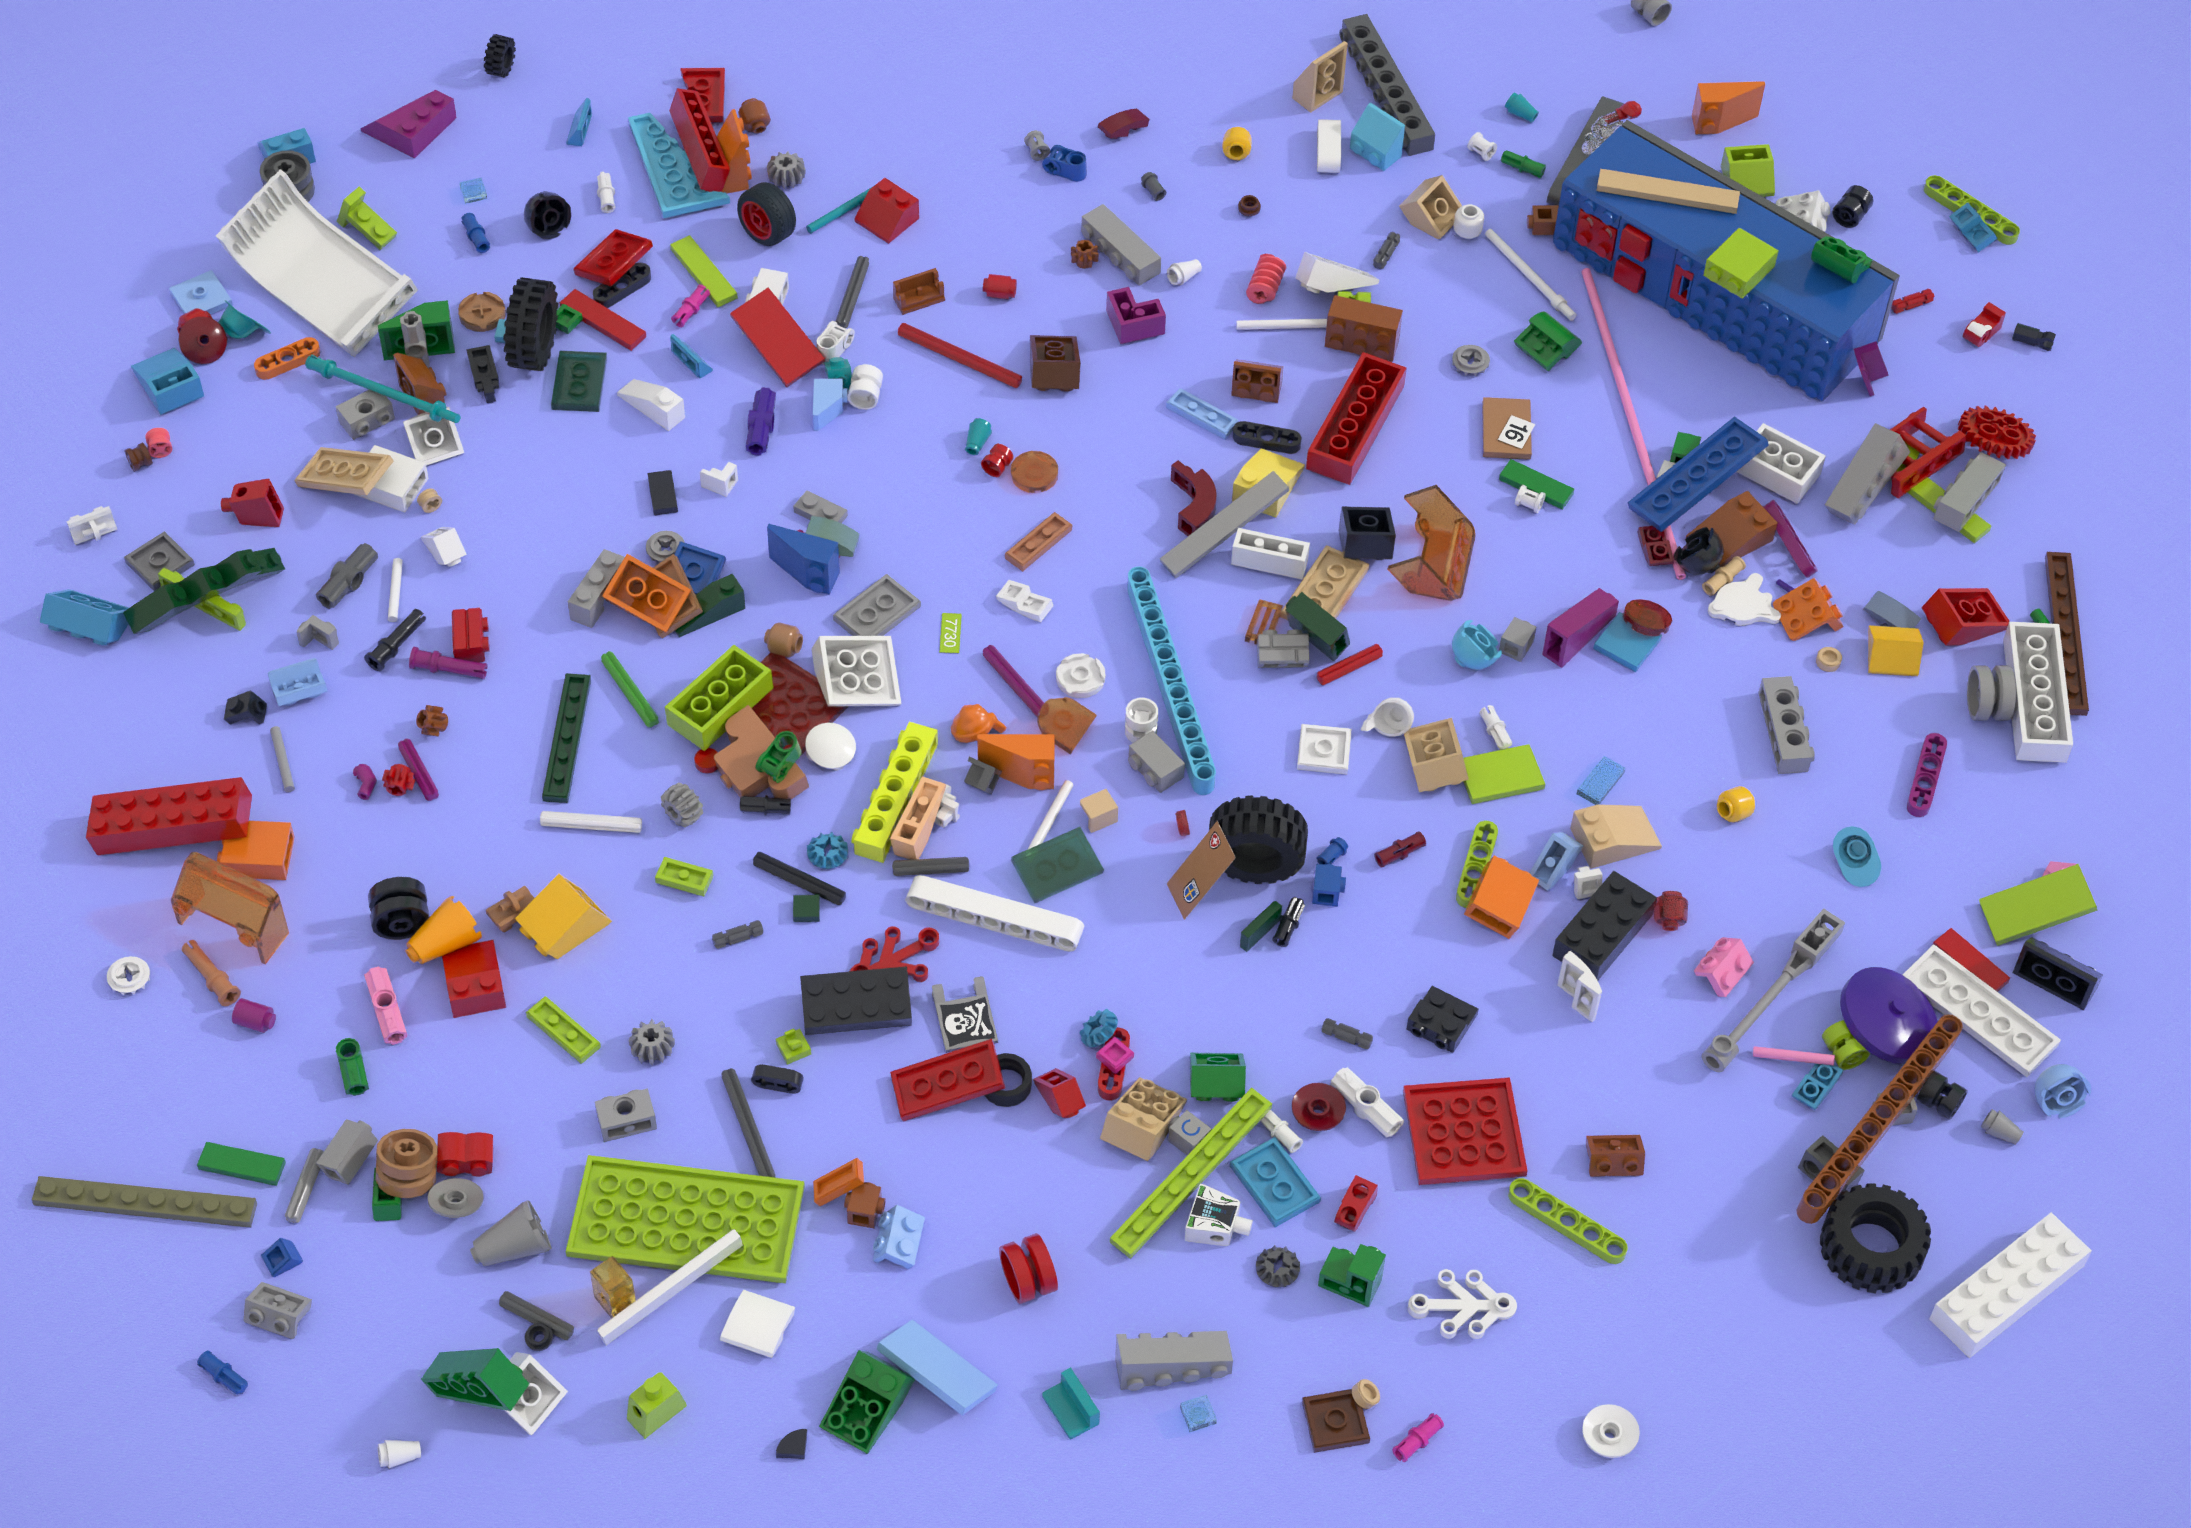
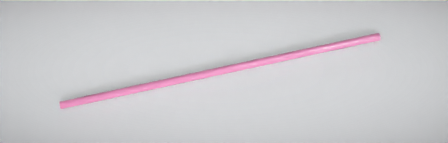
M1585 268L1581 273L1647 485H1650L1656 480L1591 270ZM1670 525L1664 530L1666 541L1670 542L1674 559L1677 545ZM1674 560L1672 565L1676 578L1678 580L1686 578L1685 570Z

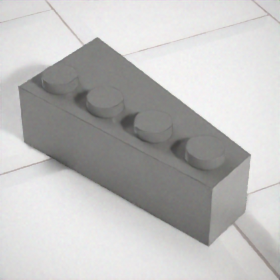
M1875 423L1825 503L1831 514L1854 525L1864 516L1867 508L1910 453L1900 434Z
M1227 1331L1191 1332L1188 1337H1182L1177 1332H1167L1162 1338H1151V1333H1139L1138 1338L1127 1339L1126 1334H1116L1115 1362L1121 1390L1136 1391L1145 1386L1152 1385L1164 1387L1172 1382L1184 1381L1191 1383L1200 1378L1212 1377L1217 1379L1223 1378L1227 1374H1232L1233 1358Z

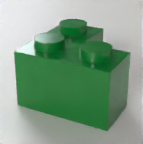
M1363 1244L1359 1245L1355 1255L1347 1249H1338L1332 1246L1320 1271L1318 1286L1369 1307L1382 1281L1386 1254L1376 1247H1367Z

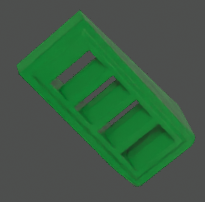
M374 1168L373 1219L375 1221L400 1220L402 1198L388 1195L379 1188L376 1182V1168Z

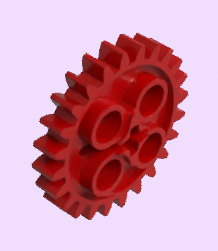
M1986 405L1983 409L1979 406H1976L1975 409L1969 407L1968 411L1964 410L1958 423V430L1966 434V442H1972L1971 447L1977 446L1979 447V452L1985 450L1989 456L1992 453L1996 454L1997 458H2000L2001 455H2004L2006 459H2009L2010 456L2018 459L2019 456L2024 458L2026 454H2030L2036 441V435L2033 434L2034 429L2028 428L2030 424L2022 423L2023 418H2015L2014 413L2007 414L2005 409L1998 411L1994 407L1992 410Z

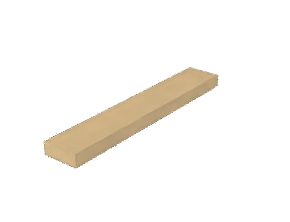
M1600 169L1597 191L1734 214L1737 213L1740 191Z

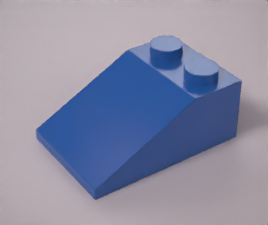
M768 524L769 558L806 589L830 595L840 574L838 542Z

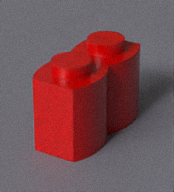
M444 1132L438 1134L437 1173L446 1176L467 1173L476 1177L492 1173V1134L482 1132L469 1134Z

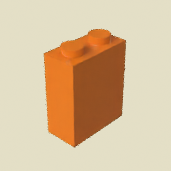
M249 821L247 837L222 840L223 849L218 852L217 865L221 867L223 876L286 880L295 838L291 823Z
M1494 855L1484 866L1464 915L1510 939L1520 927L1539 879L1533 877L1529 872L1509 864L1507 860Z

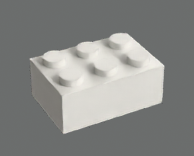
M1763 423L1756 432L1768 440L1769 446L1740 468L1737 473L1798 504L1821 475L1826 455Z

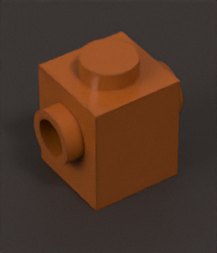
M864 1182V1184L854 1188L852 1192H847L844 1207L847 1208L848 1224L875 1229L878 1214H883L886 1198H882L880 1186Z

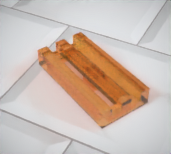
M1259 599L1245 635V642L1249 643L1252 640L1257 645L1258 634H1262L1265 630L1272 609L1276 611L1268 630H1275L1283 605ZM1267 607L1258 633L1253 634L1262 608Z

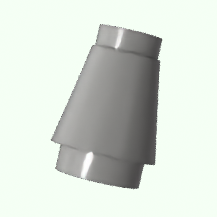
M1991 1109L1981 1125V1128L1986 1130V1134L2014 1145L2018 1143L2024 1133L2000 1110L1996 1112Z

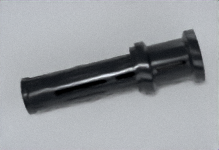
M413 609L407 618L387 638L380 639L378 646L364 656L366 663L373 670L382 671L385 667L384 664L398 654V648L426 620V616H422L424 613L419 609Z

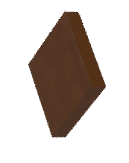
M1352 1389L1302 1397L1303 1410L1314 1453L1370 1443V1435L1363 1408L1355 1402L1352 1396Z

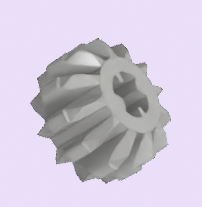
M789 151L786 154L778 152L777 156H771V160L767 165L768 178L777 187L782 185L784 189L787 186L794 188L795 184H801L803 178H805L803 158L798 157L797 153L791 155Z
M678 782L669 787L660 796L661 806L665 809V814H668L670 820L675 821L678 826L686 828L695 823L703 814V804L699 801V796H696L694 790L689 789L686 784Z
M652 1018L649 1024L641 1021L639 1024L640 1028H633L631 1031L632 1036L629 1037L631 1054L633 1057H638L641 1064L646 1060H649L651 1065H653L654 1060H659L663 1063L664 1056H671L672 1048L675 1045L672 1029L665 1027L663 1021L655 1024Z

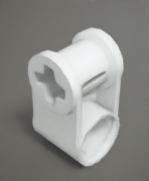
M831 321L827 325L823 333L817 338V349L825 358V362H828L831 358L840 357L850 347L855 336L854 329L843 328L835 321Z

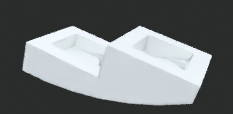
M1008 580L996 595V599L1008 608L1038 622H1042L1054 606L1052 599L1031 593L1028 585Z

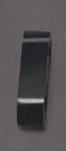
M763 1064L755 1066L751 1082L757 1087L791 1094L800 1092L804 1080L803 1075L795 1070Z

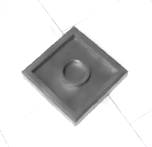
M165 531L124 557L125 563L153 591L161 587L158 573L163 568L182 574L195 565L194 560Z

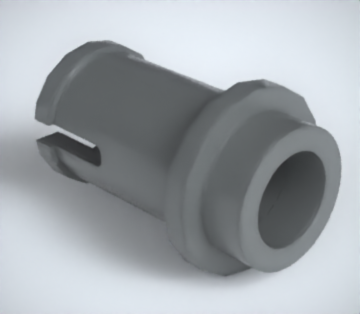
M1147 172L1141 177V185L1148 189L1154 200L1159 201L1166 196L1167 192L1159 183L1158 176L1155 173Z

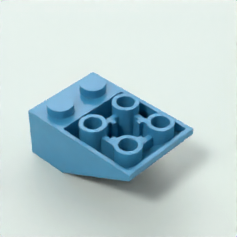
M175 348L131 365V369L160 415L204 397L200 377L191 363Z

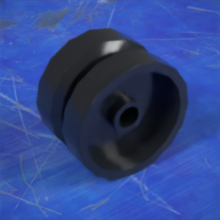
M411 877L387 878L376 883L369 890L368 903L371 911V926L373 932L379 937L391 940L411 938L430 917L425 886L417 879Z

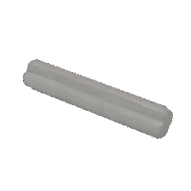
M312 1148L309 1151L285 1213L288 1222L298 1223L301 1220L320 1171V1167L316 1162L324 1152L321 1149Z

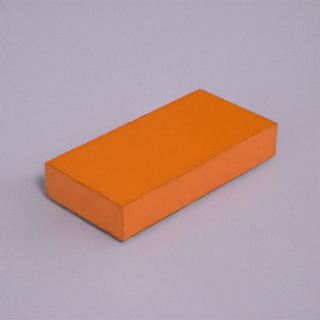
M855 1158L814 1180V1202L821 1207L864 1184L863 1162Z

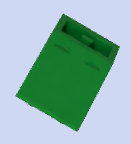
M858 1350L819 1427L868 1454L903 1404L915 1379L908 1373L872 1353Z

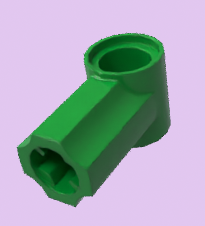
M342 1039L337 1043L336 1055L346 1095L353 1096L361 1095L369 1089L360 1045L355 1039ZM348 1053H355L351 1057H344Z

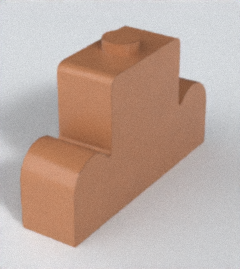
M749 705L727 720L725 729L731 744L714 755L716 766L721 773L720 779L727 789L732 787L741 798L742 796L755 797L770 787L774 798L793 799L809 788L806 775L796 763H794L780 783L773 781V777L765 772L760 773L755 769L757 760L767 750L775 737Z

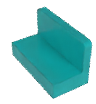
M1071 1367L1061 1372V1383L1042 1393V1398L1069 1439H1073L1099 1425L1100 1411Z

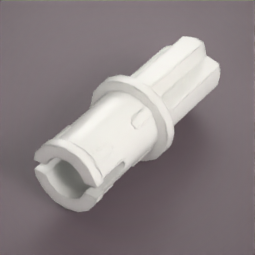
M603 171L597 176V196L600 198L602 212L611 213L616 209L613 197L615 189L612 187L610 174Z
M1487 706L1490 711L1489 714L1486 708L1483 707L1479 714L1487 726L1486 731L1488 735L1493 737L1500 750L1509 748L1512 745V741L1505 730L1506 724L1499 719L1494 706Z
M1272 1110L1260 1120L1271 1132V1137H1276L1290 1153L1296 1152L1302 1146L1303 1140L1288 1127L1287 1121H1282Z

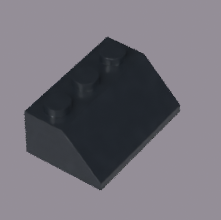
M2033 937L2025 941L2012 972L2083 1011L2096 992L2103 977V974L2096 971L2093 967L2086 966L2073 959L2070 955L2061 953L2045 942L2038 941Z

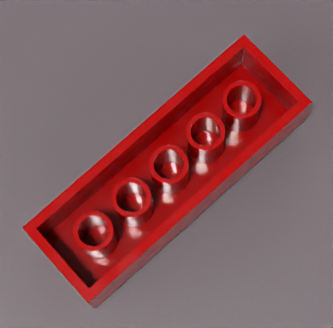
M1364 352L1361 354L1308 449L1307 470L1351 485L1404 388L1407 367Z
M237 777L93 795L86 839L97 855L244 838L247 837L252 794L243 778Z

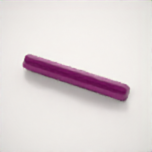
M989 645L983 649L984 658L1036 717L1041 719L1049 713V708L995 646Z

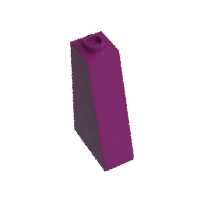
M1598 588L1555 618L1547 626L1542 655L1559 667H1564L1616 616L1619 600L1612 594Z

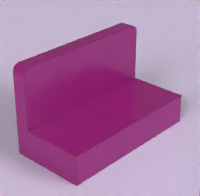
M1877 341L1854 349L1858 366L1870 397L1875 395L1871 382L1889 376Z

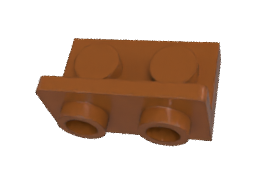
M1640 1135L1586 1136V1148L1590 1160V1176H1641L1644 1174L1645 1150Z

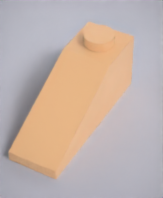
M922 776L890 837L894 855L909 860L920 858L929 840L946 788L945 783Z

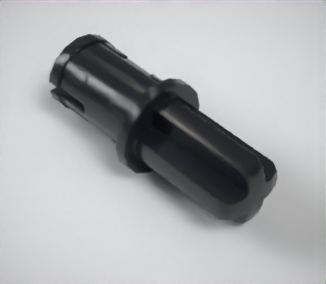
M765 795V797L742 796L740 798V811L762 812L764 815H767V813L790 815L791 798H768V795Z
M1291 898L1284 915H1281L1279 918L1280 924L1272 938L1274 943L1279 939L1278 946L1287 947L1294 929L1299 927L1298 920L1305 907L1304 900L1301 898Z

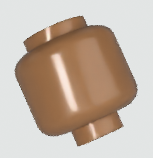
M778 622L771 629H767L764 642L767 644L770 653L790 658L795 653L800 652L803 645V635L800 634L796 626Z

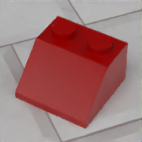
M884 177L868 191L854 220L889 244L919 219V199Z

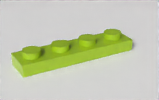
M163 568L158 573L161 586L180 582L184 579L180 573L172 572L166 568ZM219 594L194 606L239 631L246 625L243 609L236 603L231 604L224 600Z

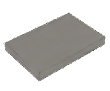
M885 574L833 614V620L852 636H884L919 609L921 601L888 574Z

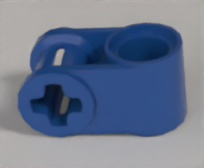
M1054 145L1050 150L1051 154L1049 157L1045 158L1042 162L1044 170L1051 175H1057L1075 182L1082 181L1087 176L1086 155L1061 145Z

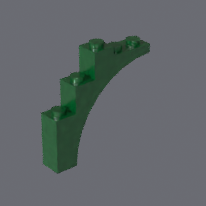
M275 548L252 551V549L236 551L214 566L196 570L180 582L161 586L125 610L123 614L133 634L151 631L163 622L207 599L251 581L279 574L285 570V567Z

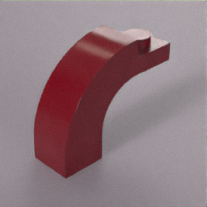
M1177 460L1171 465V481L1193 500L1191 504L1178 513V529L1189 536L1215 516L1217 494L1213 480L1204 469L1194 473L1189 466H1185Z

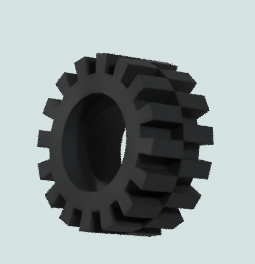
M493 34L489 39L490 43L488 42L486 45L488 47L487 50L485 49V72L490 75L506 78L512 70L511 66L514 64L515 42L511 37Z

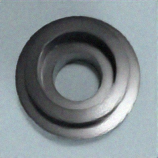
M536 1323L527 1329L525 1342L530 1349L543 1351L552 1344L553 1332L550 1327L542 1323ZM537 1335H544V1339L542 1341H535V1337Z

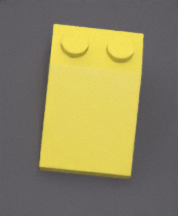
M1261 448L1242 467L1235 479L1232 502L1274 471L1286 483L1289 491L1261 513L1276 518L1303 472L1305 464Z

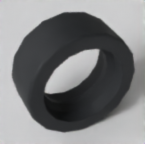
M998 1054L1001 1070L1007 1069L1019 1073L1022 1076V1084L1013 1090H999L984 1096L989 1102L997 1106L1010 1107L1018 1105L1026 1100L1031 1092L1032 1072L1030 1065L1016 1054Z

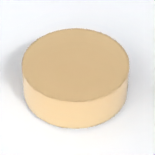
M1833 647L1820 649L1816 657L1817 666L1826 672L1836 671L1842 661L1841 653Z
M1362 1379L1352 1387V1396L1360 1407L1371 1409L1380 1401L1379 1390L1373 1382Z

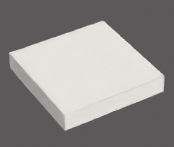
M1301 724L1297 770L1347 775L1352 729Z

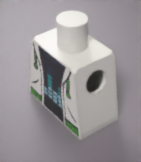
M1200 1183L1186 1225L1185 1241L1229 1246L1233 1232L1249 1236L1253 1220L1239 1216L1241 1202L1238 1199Z

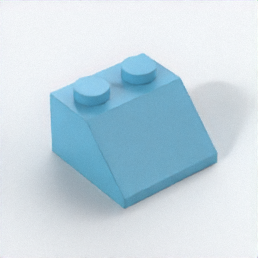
M1370 102L1351 132L1350 149L1368 160L1372 165L1385 171L1402 156L1405 125Z

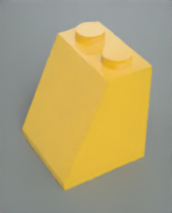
M559 873L515 918L521 925L519 928L520 932L529 940L533 938L537 942L535 948L545 957L549 954L556 959H559L612 922L579 886Z

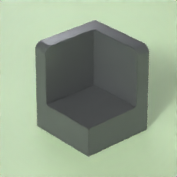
M969 756L968 762L972 763L964 782L992 795L1002 771Z

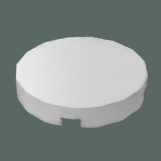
M1084 653L1065 657L1056 669V683L1058 687L1068 696L1075 698H1088L1096 695L1103 688L1106 680L1105 667L1097 658L1093 659Z

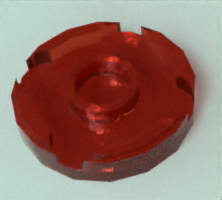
M1643 599L1628 602L1622 614L1626 624L1629 622L1632 624L1631 628L1636 632L1648 636H1660L1662 632L1666 634L1673 621L1671 614L1664 607Z

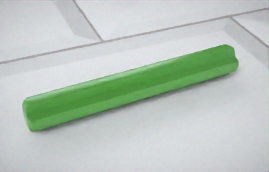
M608 651L602 654L601 662L645 725L649 728L659 723L657 714L614 653Z

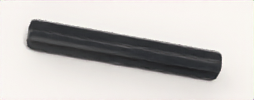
M757 852L753 858L754 866L815 895H819L836 905H842L845 901V891L763 852Z

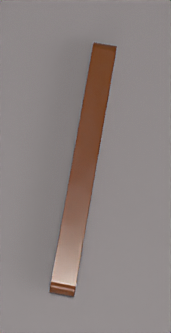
M1944 1015L1931 1029L1806 1189L1796 1209L1800 1220L1809 1224L1820 1220L1919 1092L1931 1073L1936 1070L1953 1048L1963 1028L1959 1018L1954 1015Z

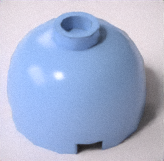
M2056 1064L2048 1067L2039 1075L2034 1087L2035 1098L2047 1116L2052 1117L2051 1115L2058 1114L2059 1118L2068 1117L2082 1109L2086 1104L2084 1099L2087 1093L2091 1095L2092 1092L2091 1084L2076 1067L2067 1064Z

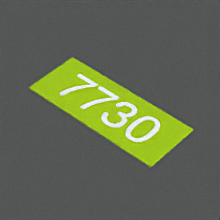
M942 613L940 653H959L962 614Z

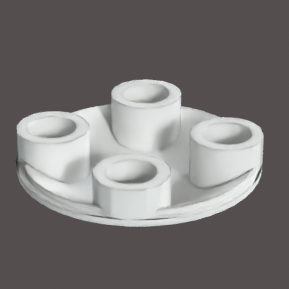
M822 723L815 726L808 733L805 742L806 756L809 760L821 767L835 771L843 769L853 759L856 751L855 739L851 732L836 723Z

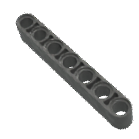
M1605 96L1601 97L1549 190L1546 201L1548 204L1559 205L1564 180L1611 135L1619 120L1616 119L1604 124L1603 119L1616 114L1615 109L1621 107L1624 103Z

